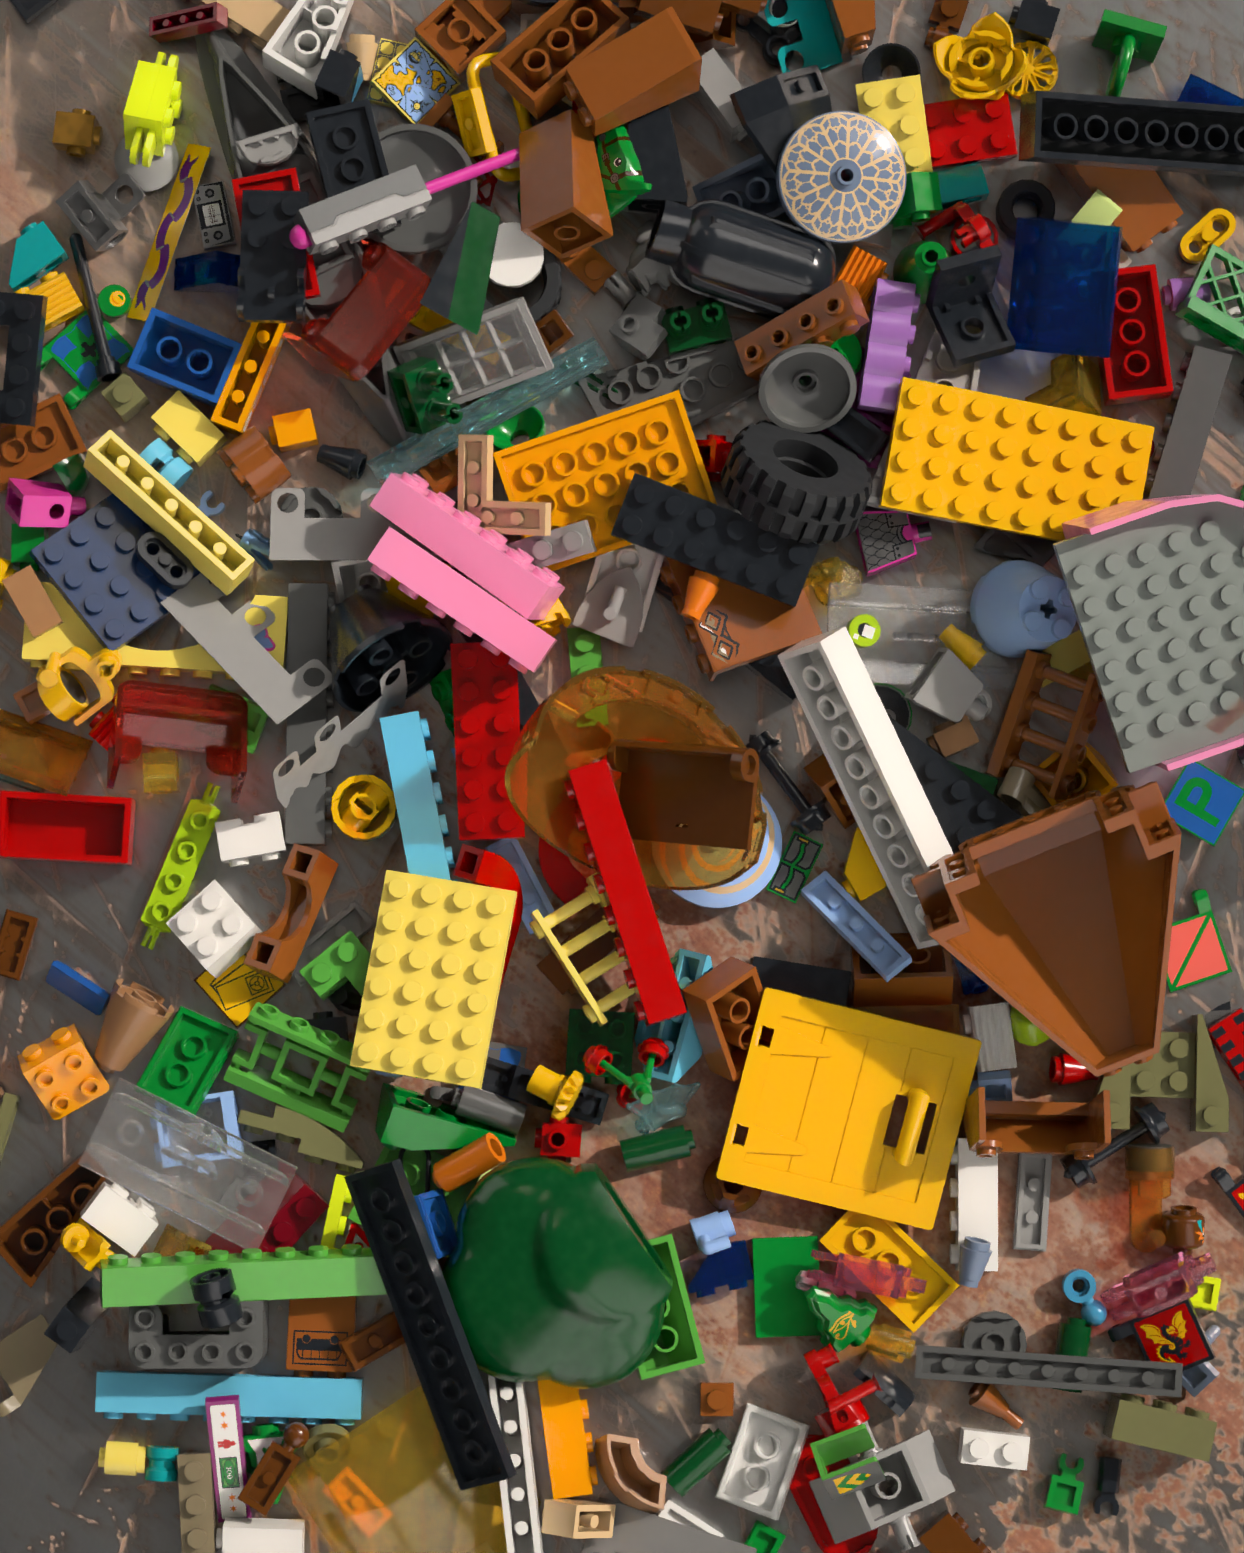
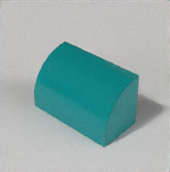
M979 162L938 171L943 210L961 200L967 204L987 200L989 189L984 171Z

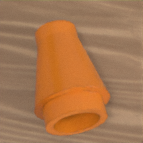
M695 570L694 575L689 576L684 608L681 615L694 621H700L702 614L720 589L717 586L720 580L707 572Z

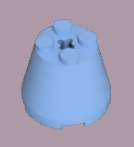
M1011 560L997 565L985 576H981L971 597V622L975 623L980 637L985 642L984 645L992 652L1004 657L1024 658L1027 649L1043 651L1057 641L1067 638L1077 621L1065 581L1042 566L1030 561Z

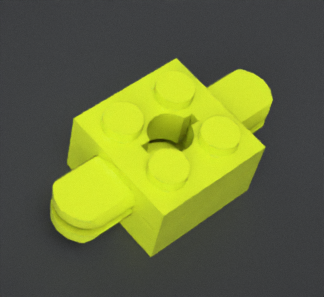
M158 52L155 63L138 60L123 113L125 149L130 150V164L137 165L142 152V166L150 168L153 155L163 157L166 145L172 146L175 126H172L174 118H180L183 100L180 99L182 82L177 81L178 55L171 54L167 66H165L166 53Z

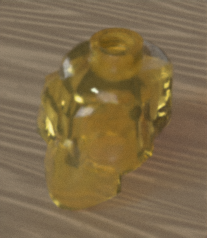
M830 557L811 566L803 588L812 585L814 593L822 605L829 606L834 604L841 607L861 595L863 576L855 565L851 566L847 562L841 561L839 557Z

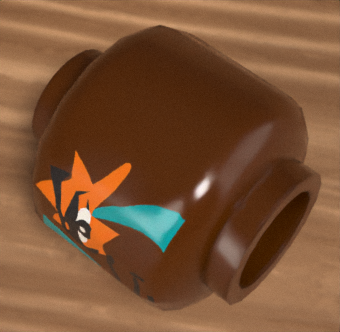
M1171 1206V1210L1164 1213L1162 1218V1243L1172 1248L1173 1253L1176 1255H1191L1193 1249L1203 1245L1205 1232L1204 1216L1197 1212V1208L1194 1206Z

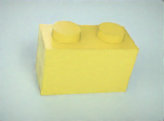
M179 390L151 416L156 424L153 428L155 433L165 442L171 439L179 447L175 452L189 465L194 461L201 467L227 441L225 435Z

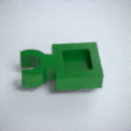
M1062 1453L1057 1459V1468L1060 1471V1476L1050 1475L1043 1508L1076 1516L1078 1515L1084 1482L1077 1481L1075 1478L1076 1474L1080 1473L1084 1467V1459L1081 1457L1077 1458L1075 1467L1071 1469L1065 1463L1067 1454Z

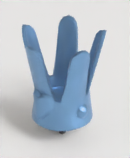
M251 528L245 532L243 537L237 533L235 534L236 537L241 539L239 546L252 556L266 571L273 569V564L261 554L269 556L270 542L268 541H270V538L264 537L263 534Z

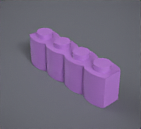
M877 278L874 283L856 409L889 415L895 414L900 379L903 376L909 375L911 357H907L906 352L907 344L912 345L914 342L916 326L911 325V315L918 312L920 304V294L915 293L916 284Z

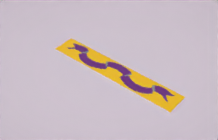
M189 143L187 145L127 318L146 321L151 308L156 306L211 147Z

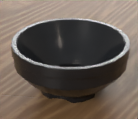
M897 43L882 44L873 49L866 57L862 68L863 83L883 80L882 73L890 66L897 67L901 71L902 77L921 75L920 63L916 55L906 46Z

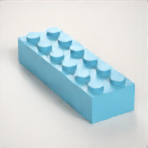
M419 711L379 718L408 871L410 874L458 881V879L451 878L450 869L456 866L453 849L451 846L446 847L444 841L445 836H450L447 818L445 814L439 815L438 805L444 804L439 782L433 783L432 773L438 772L433 750L427 751L425 742L431 740L427 717L421 718Z

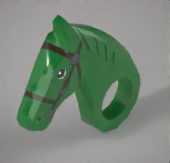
M624 124L596 136L598 144L597 158L610 218L628 206L637 195L645 194L651 191L652 188L651 183L644 182L639 160ZM519 189V192H518V195H517V199H518L519 212H520V214H521L520 189Z

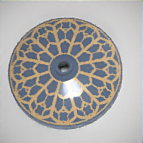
M833 111L806 121L787 139L777 163L776 185L778 196L785 212L803 232L825 242L851 243L876 234L892 220L902 203L907 175L901 149L885 127L874 119L860 113ZM842 170H845V173L849 175V181L845 182L841 179Z

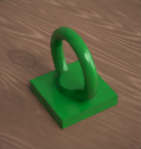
M1104 10L1091 46L1112 51L1116 55L1105 96H1121L1132 59L1137 58L1151 63L1154 62L1164 40L1167 26L1115 11Z

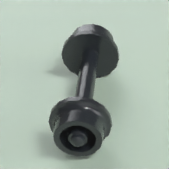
M768 730L758 736L750 735L749 743L743 748H752L757 752L759 760L763 762L801 813L799 817L790 823L791 827H797L804 836L814 829L822 831L824 826L822 823L831 817L825 806L826 799L823 798L815 805H810L771 753L772 750L782 743L781 739H775Z
M1152 1102L1141 1108L1138 1106L1133 1107L1134 1114L1139 1122L1111 1139V1144L1101 1152L1094 1154V1159L1076 1160L1074 1159V1154H1067L1060 1159L1065 1169L1064 1178L1071 1179L1077 1188L1087 1183L1095 1184L1097 1180L1090 1168L1134 1140L1147 1134L1154 1144H1159L1160 1138L1170 1131L1165 1121L1166 1113L1159 1111Z

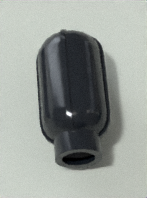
M664 199L654 220L645 251V258L668 265L673 278L682 287L694 293L771 319L778 317L831 286L836 269V254L829 242L818 240L808 235L796 225L715 199L698 201L690 207Z

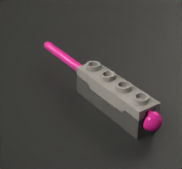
M519 147L426 183L415 164L301 208L293 219L295 226L289 233L290 242L298 249H307L309 255L319 251L321 255H325L336 250L339 247L338 244L347 240L351 244L363 240L368 236V232L378 229L379 232L387 231L396 226V221L406 217L409 221L415 220L426 213V208L432 201L430 194L520 161Z

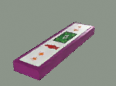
M239 1395L206 1397L205 1406L218 1523H223L225 1517L252 1518L251 1507L237 1499L248 1482Z

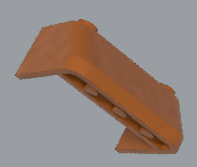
M978 1087L966 1099L962 1118L969 1150L976 1152V1157L991 1158L996 1157V1153L1074 1154V1159L1090 1160L1094 1159V1154L1101 1152L1111 1144L1110 1090H1103L1089 1103L985 1100V1087Z

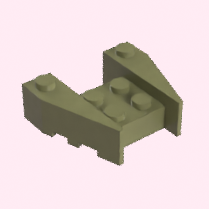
M1203 1014L1192 1015V1033L1161 1032L1159 1053L1154 1054L1150 1061L1143 1064H1128L1123 1066L1119 1073L1112 1076L1104 1077L1101 1075L1093 1093L1092 1099L1103 1090H1110L1111 1129H1130V1097L1190 1099V1131L1229 1132V1097Z

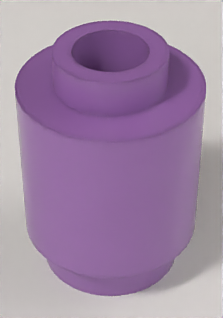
M1194 277L1168 279L1167 285L1162 286L1161 289L1163 305H1168L1170 311H1176L1178 305L1184 301ZM1210 285L1200 286L1196 297L1207 303L1210 302Z

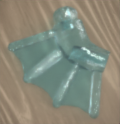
M700 1082L688 1085L673 1083L665 1089L652 1091L653 1100L647 1105L642 1104L640 1100L627 1103L626 1108L639 1117L635 1121L637 1131L644 1135L650 1131L657 1130L669 1121L685 1117L687 1113L686 1104L700 1088Z

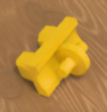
M81 1217L77 1223L68 1225L61 1233L60 1241L62 1246L83 1268L90 1272L95 1266L100 1269V1259H108L109 1255L115 1254L108 1249L111 1245L103 1236Z

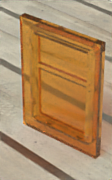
M0 709V774L67 796L77 779L76 777L84 761L87 760V755L93 746V740L40 722L29 725L25 717Z

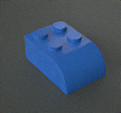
M152 307L127 364V368L146 380L174 392L179 390L184 396L215 408L242 344Z

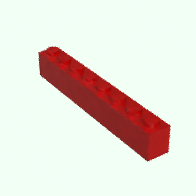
M604 759L568 770L566 774L567 780L563 781L564 791L568 800L574 799L577 809L576 812H573L574 822L578 831H584L587 843L583 844V850L588 863L594 862L597 874L593 875L597 893H604L607 906L603 907L604 916L608 926L614 925L617 937L613 938L614 947L618 957L624 956L628 968L623 970L628 989L634 988L638 1001L633 1002L636 1016L639 1021L644 1020L646 1027L682 1016L687 1013L607 761Z

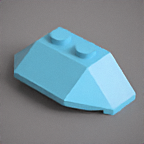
M681 948L670 960L687 1013L647 1027L644 1020H641L638 1023L634 1037L636 1047L639 1043H643L644 1040L650 1037L659 1038L668 1046L669 1057L662 1066L653 1067L652 1077L676 1083L699 1060L703 1051L682 990L713 969L711 956Z

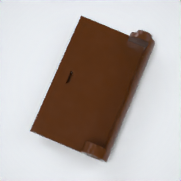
M616 739L612 742L607 750V761L612 770L622 772L619 801L632 840L751 850L759 775V756L754 749Z

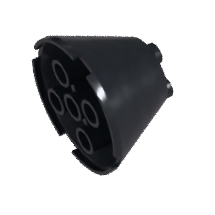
M370 584L359 586L353 595L341 603L333 605L328 611L330 617L333 694L343 708L353 712H363L382 696L380 688L381 677L396 663L404 660L408 685L406 699L427 686L432 678L437 676L446 665L443 658L447 650L451 651L450 644H453L450 632L441 622L386 591L372 588ZM400 668L394 669L388 675L385 681L386 685L392 684L398 678Z

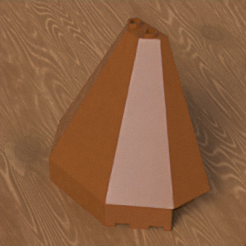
M1157 781L1149 782L1138 788H1135L1134 785L1114 787L1110 792L1102 795L1099 790L1085 792L970 838L958 846L960 852L944 855L929 866L930 871L916 875L911 879L925 913L924 921L928 935L1094 1076L1103 1075L1108 1077L1115 1075L1122 1070L1123 1066L1131 1063L1143 1064L1150 1061L1154 1054L1159 1053L1182 833L1175 819L1170 817Z

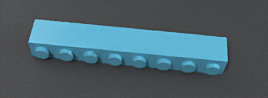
M99 1370L96 1375L95 1412H103V1418L123 1419V1413H137L136 1419L155 1420L157 1414H170L169 1420L188 1421L190 1415H203V1421H207L206 1397L239 1395L243 1423L256 1422V1417H269V1423L279 1424L289 1423V1418H302L303 1424H322V1419H335L336 1425H355V1419L361 1420L363 1416L364 1377L328 1378L326 1376L299 1377L293 1375Z

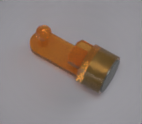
M1154 1143L1129 1144L1125 1146V1178L1129 1179V1239L1131 1245L1136 1250L1149 1253L1162 1247L1165 1243V1235L1162 1232V1199L1171 1196V1179H1175V1147L1170 1144L1160 1143L1157 1145Z

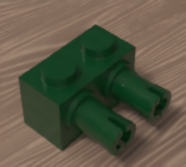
M712 298L699 300L696 302L695 307L684 309L683 306L666 309V314L660 325L668 332L664 339L668 356L711 344L716 345L728 342L733 337L724 303L715 301Z
M416 357L387 371L406 432L424 435L446 423L457 424L463 418V412L457 411L461 409V406L457 403H452L447 394L453 389L454 383L449 381L452 377L449 373H442V369L436 359Z

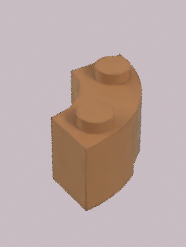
M606 1434L596 1439L595 1456L597 1466L609 1490L629 1507L650 1514L664 1510L667 1476L655 1472L645 1463L640 1453L639 1439Z

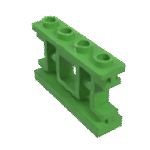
M257 1002L249 1013L248 1021L244 1029L259 1035L253 1052L250 1053L238 1048L232 1057V1062L223 1080L344 1133L358 1103L357 1099L344 1094L351 1076L366 1081L371 1070L350 1066L353 1043L340 1038L335 1032L321 1030L310 1025L303 1018L289 1016L280 1012L277 1007L271 1004ZM269 1031L286 1037L282 1048L266 1042ZM291 1049L320 1061L312 1080L284 1068ZM260 1054L277 1061L273 1072L256 1065ZM330 1057L347 1064L343 1075L326 1068ZM321 1080L337 1087L333 1098L316 1091Z

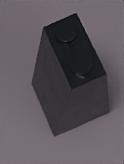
M668 104L628 123V135L639 160L644 182L651 183L652 188L651 191L645 194L637 195L622 210L624 212L657 214L664 199L687 206L688 194Z

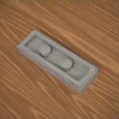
M354 900L307 939L292 974V977L300 987L306 984L307 981L299 971L348 931L351 930L358 939H361L376 926L374 920L357 900Z
M1018 1153L1012 1249L1046 1252L1052 1154Z

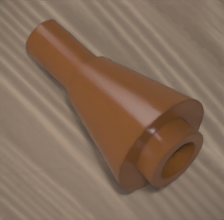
M975 1383L969 1390V1405L997 1418H1002L1015 1430H1018L1024 1423V1419L1009 1408L1008 1403L994 1384Z

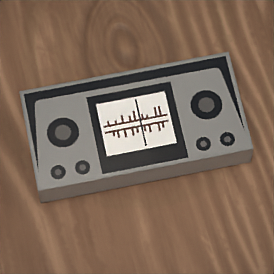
M220 180L198 185L194 202L204 250L208 251L237 245L224 181Z

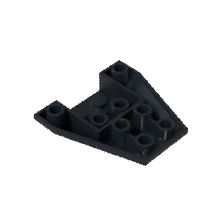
M818 65L775 75L729 95L741 125L775 174L780 153L791 134L806 121L818 115L832 112L830 94Z

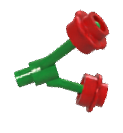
M650 1037L637 1046L638 1058L641 1063L646 1065L643 1073L626 1076L611 1065L613 1055L608 1051L607 1046L601 1044L591 1046L583 1056L585 1071L587 1073H594L597 1076L607 1071L622 1081L624 1085H618L616 1089L618 1093L616 1101L620 1107L628 1108L629 1111H636L642 1107V1104L647 1105L652 1102L653 1095L650 1083L653 1067L662 1066L669 1057L668 1046L659 1038Z

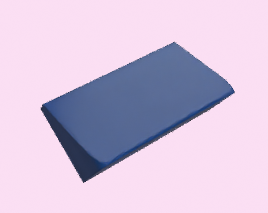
M53 961L46 977V982L95 1015L100 1016L107 1007L111 994L61 961Z

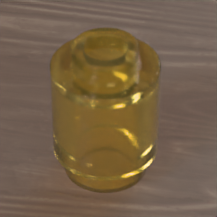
M883 1322L881 1325L873 1323L865 1348L872 1350L874 1355L902 1364L904 1358L911 1359L916 1340L911 1339L912 1332Z

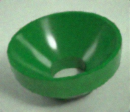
M512 404L500 409L492 416L487 425V435H494L493 448L496 451L514 446L511 443L517 436H528L529 441L544 436L546 433L543 415L537 408L528 404Z

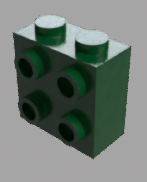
M569 1009L565 1075H571L573 1071L577 1070L583 1074L585 1083H591V1076L605 1077L604 1084L624 1085L622 1081L607 1071L600 1076L594 1073H587L583 1056L591 1046L605 1045L613 1055L611 1065L626 1076H631L635 1013L606 1011L603 1014L608 1022L600 1027L597 1021L593 1024L589 1021L583 1009Z

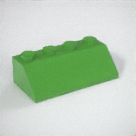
M672 1234L649 1239L671 1274L673 1285L665 1302L664 1322L659 1339L647 1359L636 1369L640 1380L706 1363Z

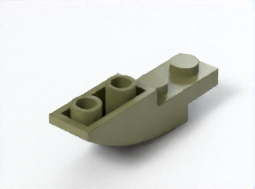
M276 1105L273 1117L246 1110L240 1111L237 1123L245 1124L243 1131L263 1135V1131L268 1130L277 1133L275 1139L292 1144L295 1143L296 1138L301 1139L298 1152L305 1154L304 1161L323 1165L324 1159L337 1162L335 1169L349 1173H355L356 1168L363 1169L365 1162L343 1138L318 1121L279 1105Z

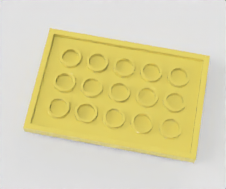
M386 870L350 1066L471 1088H482L517 898L516 891Z

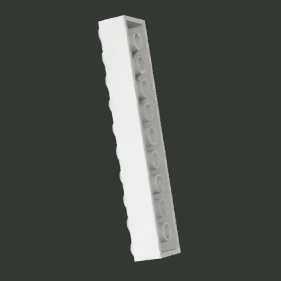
M846 626L802 640L779 654V661L917 949L939 945L927 933L924 921L925 913L911 879L916 875L930 871L929 866L944 855H952V849Z

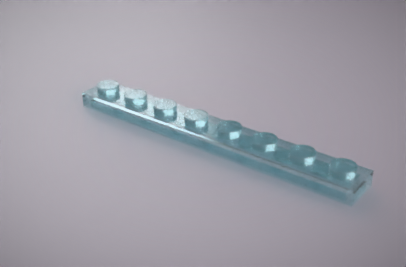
M591 337L551 359L554 364L553 369L494 391L459 410L463 412V418L459 423H446L424 435L416 434L367 461V464L381 487L390 473L403 474L406 472L411 474L458 447V434L482 435L486 431L609 364L606 354L595 338Z

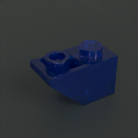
M216 250L175 259L174 291L226 293L239 290L237 274L238 267H240V255Z
M745 1239L730 1242V1248L706 1255L687 1285L689 1294L696 1292L697 1298L716 1294L715 1288L728 1285L729 1291L748 1287L747 1280L754 1279Z

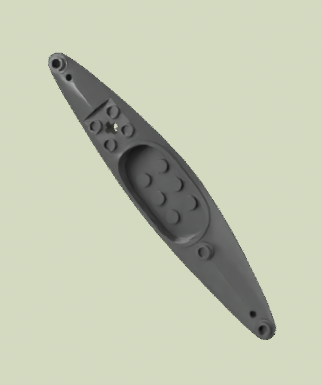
M224 29L195 35L204 87L232 179L296 167L300 191L309 192V205L326 199L314 149L300 127V139L295 152L288 160L279 165L263 167L251 163L242 156L236 141L296 123V121L250 58ZM347 240L338 244L339 247L328 254L321 255L320 251L313 254L321 297L306 300L305 324L303 326L373 427L396 452L407 454L418 446L420 438L419 434L405 431L387 371L400 366V362L393 349L397 341L363 243L359 241L351 244ZM356 327L357 331L359 329H362V331L359 333V337L349 338L347 337L350 334L349 329Z

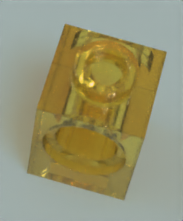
M169 746L150 747V753H142L144 793L147 795L180 793L178 754L175 751L170 752Z

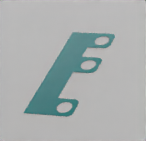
M771 0L767 1L764 13L768 24L777 26L797 19L803 40L781 47L778 50L777 56L782 73L791 71L786 67L785 57L792 50L802 54L804 59L802 68L818 65L819 70L843 62L825 0H785L788 10L781 18L772 16L769 11Z

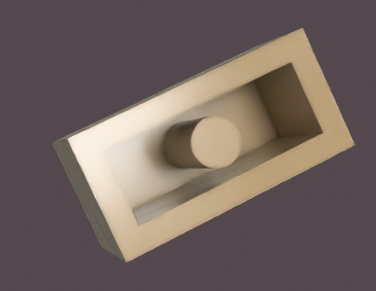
M545 1499L541 1516V1533L572 1539L612 1538L616 1504L588 1499Z

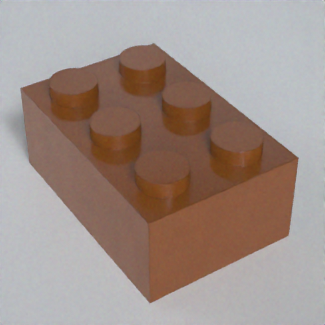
M731 956L684 988L682 992L709 1070L734 1082L741 1077L763 987L755 966ZM763 1025L758 1045L769 1047L774 1029Z

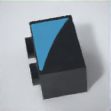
M330 49L314 84L319 101L330 106L347 104L354 101L364 79L361 63L357 61L358 57L343 49H340L339 53Z

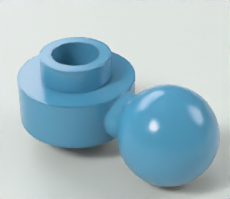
M1079 1268L1067 1272L1062 1280L1064 1294L1071 1301L1082 1304L1081 1318L1086 1320L1087 1325H1101L1106 1320L1107 1309L1102 1302L1093 1299L1096 1292L1094 1277L1088 1271ZM1081 1279L1084 1282L1083 1288L1078 1291L1074 1290L1072 1287L1073 1282Z

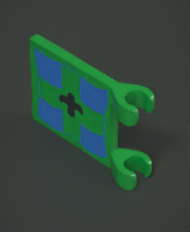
M87 310L49 342L42 351L41 371L54 359L78 384V386L64 396L65 404L70 410H75L90 393L103 383L97 381L94 369L99 358ZM102 316L111 356H114L121 366L131 357L134 348Z

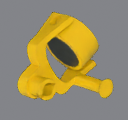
M71 647L62 654L52 652L48 662L39 668L35 678L38 681L37 689L42 701L49 711L61 721H68L75 716L73 723L78 727L113 699L114 686L111 679L120 670L122 656L119 651L107 648L101 649L93 656H90L78 647ZM70 662L84 670L96 684L100 697L89 704V699L83 685L71 671L61 666Z

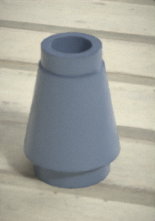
M965 1237L964 1243L960 1244L958 1281L960 1285L971 1288L978 1287V1283L992 1254L990 1250L991 1242L977 1237Z

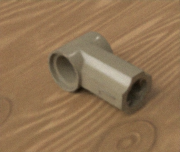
M1013 766L1008 769L996 795L997 799L1010 809L1018 810L1024 817L1052 806L1034 785L1036 780L1033 774L1020 767Z

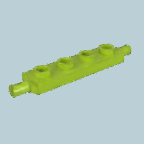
M207 782L201 800L190 799L140 921L148 928L140 945L146 947L150 936H152L147 947L153 950L160 932L171 933L172 930L166 922L180 911L214 830L215 822H217L221 813L213 805L221 787L215 785L211 796H209L213 783Z

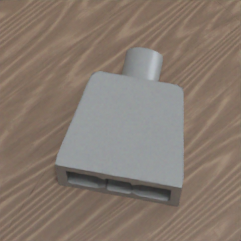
M943 647L937 649L904 696L908 701L955 723H958L964 714L977 723L985 716L988 707L976 698L984 685L953 651Z

